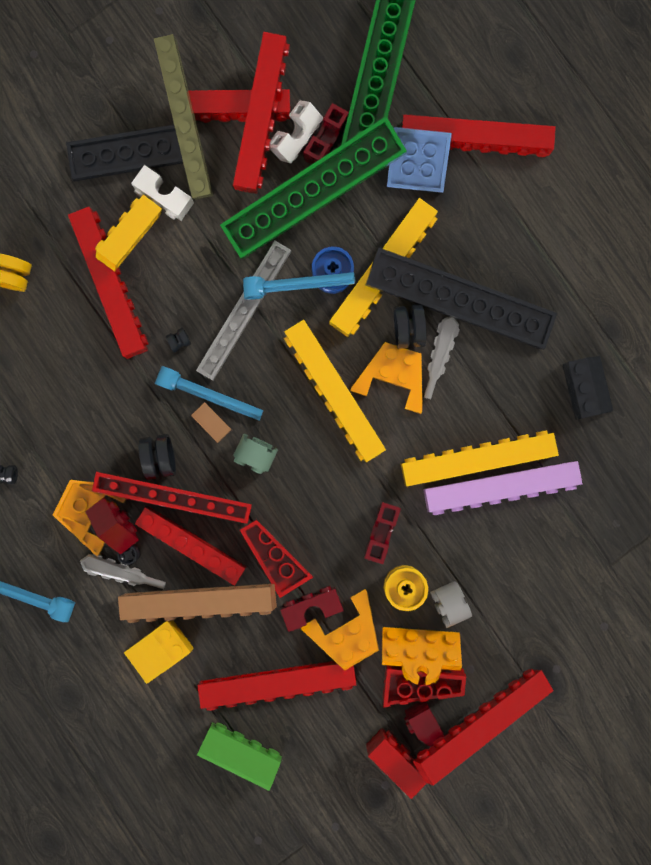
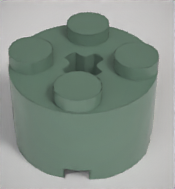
M243 434L233 455L235 457L234 462L242 466L245 464L252 466L251 470L259 474L265 471L268 472L278 449L272 450L271 444L256 437H253L252 440L248 439V435Z

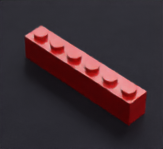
M282 89L281 94H277L276 101H279L277 113H273L272 120L279 122L291 119L289 116L291 113L290 89ZM252 90L189 91L195 120L205 123L211 120H219L220 122L238 120L239 122H246Z
M145 507L135 523L138 527L234 586L247 567L151 507Z

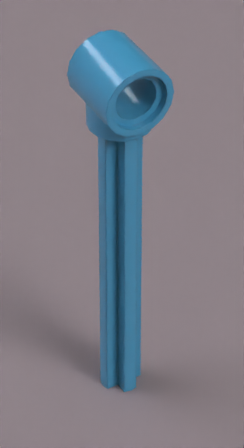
M354 272L265 281L264 278L257 276L243 278L244 299L249 300L261 299L268 292L355 284Z
M161 366L154 383L171 391H175L176 388L258 421H260L264 411L183 379L179 372Z
M0 581V594L45 609L54 620L69 622L75 606L74 601L63 597L53 598L52 600Z

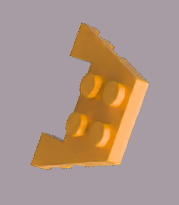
M385 342L352 386L350 392L367 396L372 378L409 389L410 393L404 409L421 414V353L408 349H397L396 345Z
M70 480L53 516L72 532L79 541L87 546L94 555L99 556L105 543L96 535L88 532L91 522L85 511L107 494L93 492L94 482ZM107 495L122 503L126 502V498Z
M366 589L351 597L360 615L325 636L316 619L301 627V630L344 670L379 651Z

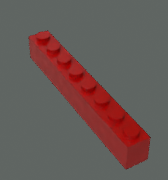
M263 32L233 182L235 190L257 194L258 188L262 189L264 178L261 177L262 169H266L267 158H265V153L270 150L271 139L268 138L269 133L274 130L275 120H272L273 113H277L279 104L276 98L277 94H281L282 90L280 78L281 75H285L286 70L284 58L285 56L288 57L290 44H287V36Z
M403 115L401 128L452 133L449 150L459 148L462 151L480 150L483 153L498 151L500 154L517 153L521 156L536 154L538 157H546L554 150L556 126Z
M86 207L68 214L122 356L129 359L148 351L146 346L149 345L147 337L141 333V322L138 316L135 317L133 310H135L134 304L126 295V292H128L127 286L124 281L121 282L120 268L118 267L114 272L96 258L97 250L95 248L101 240L105 241L107 239L104 229H101L99 226L101 220L97 211L94 212L90 207Z
M96 472L92 487L93 492L248 524L252 504Z
M335 661L202 680L198 684V693L201 709L206 708V710L210 711L218 709V706L226 705V708L237 706V703L243 702L246 705L255 704L257 700L263 699L265 702L276 700L277 697L290 699L294 698L297 694L310 696L317 691L330 693L337 688L350 690L353 686L357 685L354 665L344 670Z
M526 670L522 674L523 677L510 682L506 690L496 693L493 696V700L479 706V710L474 714L466 716L463 723L450 728L446 736L440 737L433 742V746L420 751L417 754V758L413 760V763L424 782L434 786L552 693L554 690L542 670Z

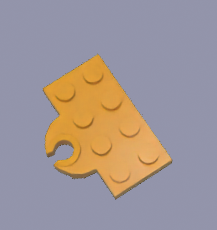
M383 627L382 665L402 666L405 679L407 681L410 680L414 684L418 685L419 675L417 672L419 671L427 674L425 685L433 682L436 683L440 677L441 669L461 671L460 633Z

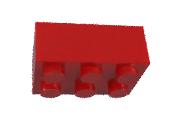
M381 728L366 744L368 757L412 799L427 783L424 782L414 765V759L410 755V750L404 744L400 746L396 741V736L390 730L386 732Z

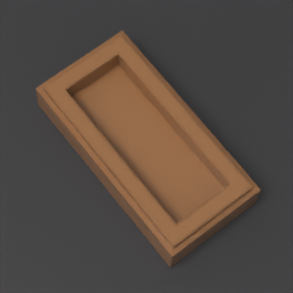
M205 402L191 415L217 443L232 430Z

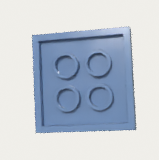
M394 127L407 153L389 165L387 187L443 193L452 133Z

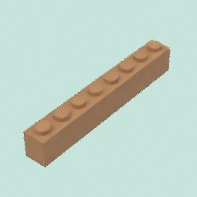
M275 584L125 593L118 597L120 620H127L128 623L138 622L139 619H146V622L158 620V618L170 621L175 620L176 617H183V619L187 620L202 615V618H212L217 614H221V617H230L234 613H240V616L252 615V612H259V615H268L277 607Z

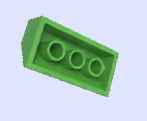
M213 722L197 756L270 791L282 758L278 751L272 748L268 750L262 747L260 742L256 740L250 741L244 738L242 733L237 731L231 732L227 730L225 725Z

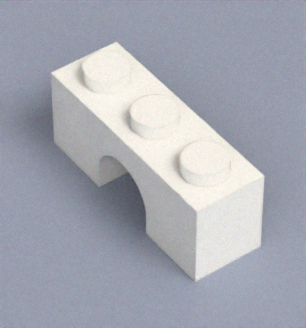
M300 100L289 114L295 125L291 135L277 131L271 139L270 150L280 161L291 164L298 157V153L303 146L308 143L313 132L319 128L323 116L311 102Z
M144 165L131 183L135 189L134 192L140 197L145 195L159 207L166 210L165 214L173 220L177 218L182 221L194 204L192 197L177 187L168 195L159 194V188L163 183L162 178Z

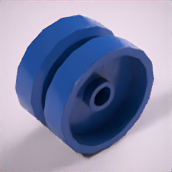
M331 246L322 249L316 254L312 262V276L352 273L354 271L352 257L340 247ZM349 285L319 287V289L325 293L336 294L344 291Z

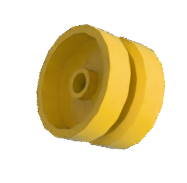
M0 254V287L25 292L28 281L21 276H28L30 274L32 264L16 257Z
M397 566L390 570L384 579L383 588L385 596L391 605L399 610H415L427 598V581L421 572L412 566ZM406 584H408L409 587L407 590H403L401 588L402 586H406Z

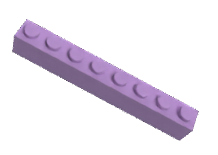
M578 461L432 487L423 489L427 512L439 515L444 514L446 509H452V512L463 510V506L470 505L471 508L481 507L484 502H489L492 505L501 503V499L508 498L509 501L519 500L521 495H527V498L539 496V492L546 491V494L557 493L559 488H565V491L577 489L576 485L582 484Z

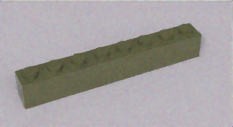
M173 34L154 38L191 196L194 200L213 196L177 40Z

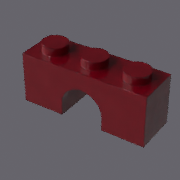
M333 103L331 104L323 118L319 133L316 137L313 136L304 150V160L306 162L314 164L331 152L346 126L349 112Z
M384 502L380 503L363 556L364 559L384 564L390 537L400 514V507Z
M329 585L319 589L320 592L313 595L310 592L301 596L302 599L295 602L292 599L284 602V606L281 607L280 611L288 632L307 625L305 611L309 607H319L323 611L325 618L344 611L336 588H331Z

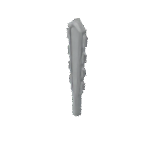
M451 316L442 319V322L438 324L437 332L439 334L435 337V349L432 350L430 356L432 362L428 364L427 368L429 371V381L424 395L426 399L431 400L436 381L445 372L444 364L449 361V351L453 350L455 344L453 340L458 336L460 330L458 328L459 323Z
M89 554L80 560L83 570L88 575H101L102 578L108 580L114 578L116 582L120 583L127 581L129 585L133 586L147 584L164 589L166 585L164 581L147 577L136 567L131 569L128 565L117 564L116 560L111 558L103 559L102 555Z

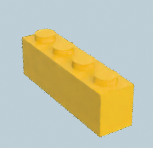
M142 195L140 199L136 198L132 202L131 210L121 215L119 218L120 223L117 227L112 226L107 233V239L105 241L101 240L95 248L97 250L96 258L114 272L160 217L162 208L145 195Z

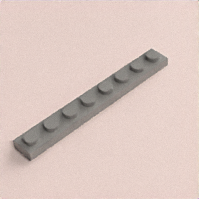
M274 241L253 276L262 277L265 281L275 280L289 257L291 250ZM243 292L198 366L197 372L214 381L263 298L254 300L244 299Z

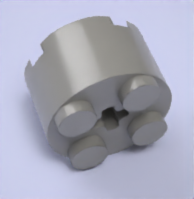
M451 582L430 592L434 602H437L434 605L438 614L444 616L442 620L446 628L472 617L470 607L465 602V596L457 582Z

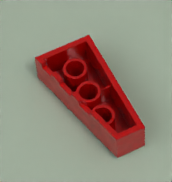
M257 520L239 530L271 584H275V592L279 598L313 578Z
M386 665L383 708L391 707L390 705L394 704L405 705L408 702H426L429 699H446L465 695L466 674L463 668H461V671L441 669L440 677L436 683L433 682L429 685H425L427 674L419 671L417 672L419 675L417 685L405 679L402 666Z

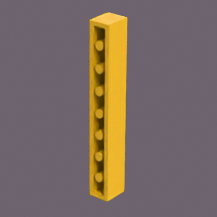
M419 198L382 249L410 258L416 250L413 248L417 242L421 243L427 235L425 233L428 227L432 228L438 220L436 218L438 211ZM372 264L330 320V325L347 337L357 332L360 327L358 325L359 321L362 318L364 320L371 312L370 306L373 303L377 304L382 297L381 291L365 285Z
M305 320L284 331L286 337L283 339L289 348L293 346L296 351L294 356L298 363L301 364L303 362L305 365V374L309 380L313 379L316 386L314 388L319 396L323 395L327 400L324 404L329 412L333 411L337 416L334 420L339 428L344 427L347 432L345 437L349 444L352 445L354 443L357 450L355 453L359 460L368 462L386 451Z
M546 430L536 432V437L529 438V435L526 434L517 436L516 441L510 442V438L498 440L499 444L491 445V442L479 444L480 448L473 449L472 446L462 447L461 452L454 453L452 449L442 451V456L435 457V454L432 453L423 455L424 459L416 461V457L404 459L405 463L400 464L404 484L407 487L559 456L554 433L548 434Z

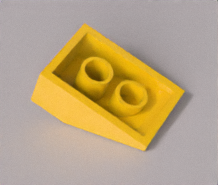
M174 620L165 621L125 651L124 654L147 684L191 653L194 648Z

